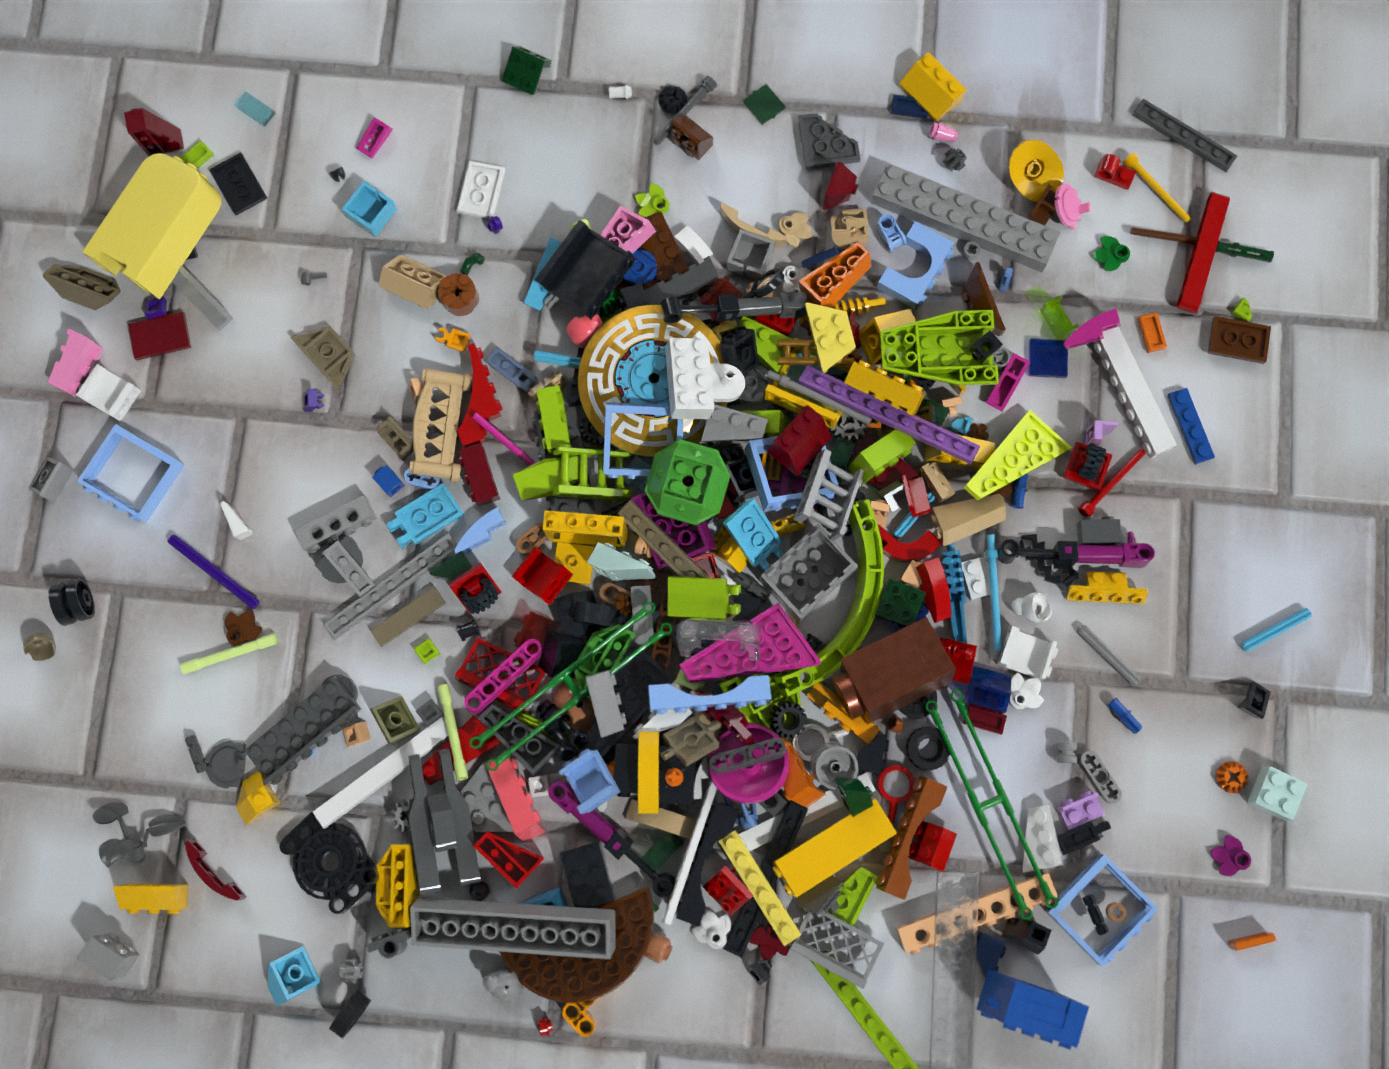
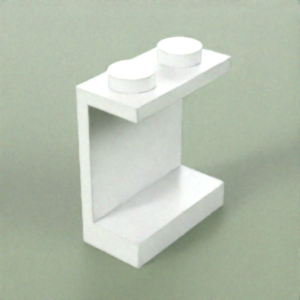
M97 364L90 371L85 383L79 387L76 395L121 422L141 390Z
M1010 627L997 665L1032 678H1039L1040 681L1049 677L1052 671V666H1050L1051 660L1055 659L1058 653V648H1056L1057 642H1047L1020 632V628Z

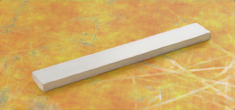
M442 716L314 810L313 814L324 829L407 769L409 767V755L419 754L420 758H422L449 738L445 717Z
M867 772L856 777L855 780H860L865 787L868 786L872 792L875 791ZM831 789L825 792V796L809 806L801 826L844 806L839 790ZM784 812L739 833L749 851L772 840Z
M710 778L662 920L663 923L668 925L672 923L717 789L712 778Z

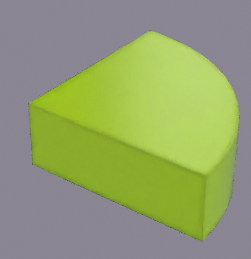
M1243 297L1231 314L1242 321L1249 322L1252 317L1249 302Z

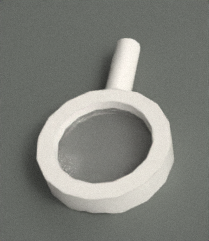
M809 724L803 726L805 730H800L802 734L795 735L796 737L793 738L792 743L802 760L810 762L812 754L818 747L830 743V740L847 735L849 732L840 728L827 733L822 727Z

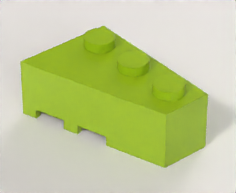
M895 429L860 452L847 469L852 475L860 469L864 470L862 486L874 476L877 477L884 472L886 467L895 465L901 456L905 458L912 453L911 448L916 442L911 436Z

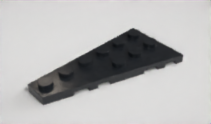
M633 640L623 660L639 648ZM644 650L621 667L615 675L617 685L613 686L614 692H619L622 703L618 705L620 713L624 712L627 724H623L624 730L601 737L595 717L592 727L587 734V743L584 748L580 749L579 753L586 749L598 750L603 758L650 708L648 686L659 684L672 685L675 682Z

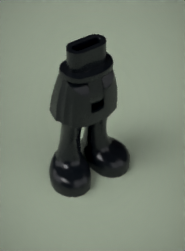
M548 699L544 700L537 708L542 723L561 709ZM566 712L545 727L547 734L554 736L560 744L556 750V756L560 761L574 758L578 754L576 748H584L588 740L583 730H575L570 725V716ZM563 729L569 735V741L563 734Z

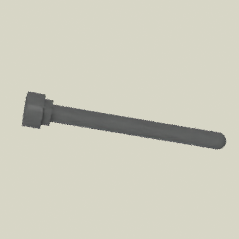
M706 76L702 80L701 88L673 119L686 115L706 92H712L717 87L715 80L710 76ZM671 121L654 139L655 145H659L671 132Z

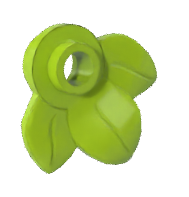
M650 184L649 193L635 195L637 204L642 207L638 213L642 217H648L657 212L666 214L669 211V201L665 198L664 190L657 184ZM660 204L664 206L661 209L657 207Z

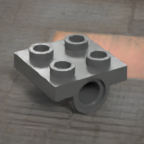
M399 928L391 931V936L385 933L371 938L372 943L366 944L368 953L378 949L380 955L384 958H392L403 953L407 948V939L411 938V929ZM391 942L395 944V950L391 947Z

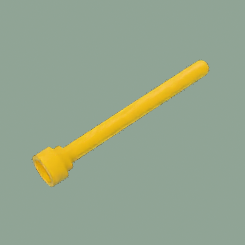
M1134 152L1131 153L1122 163L1127 168L1134 169L1184 222H1188L1190 216L1139 164V157Z

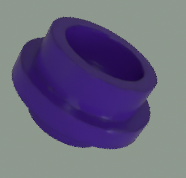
M498 216L488 217V222L486 223L488 230L498 234L503 229L500 218Z

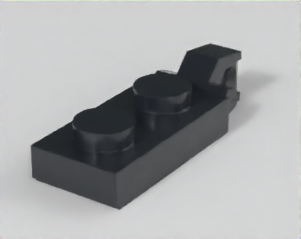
M1096 820L1057 835L1062 855H1067L1099 841L1100 838L1104 837L1102 832L1111 829L1108 821L1097 824Z

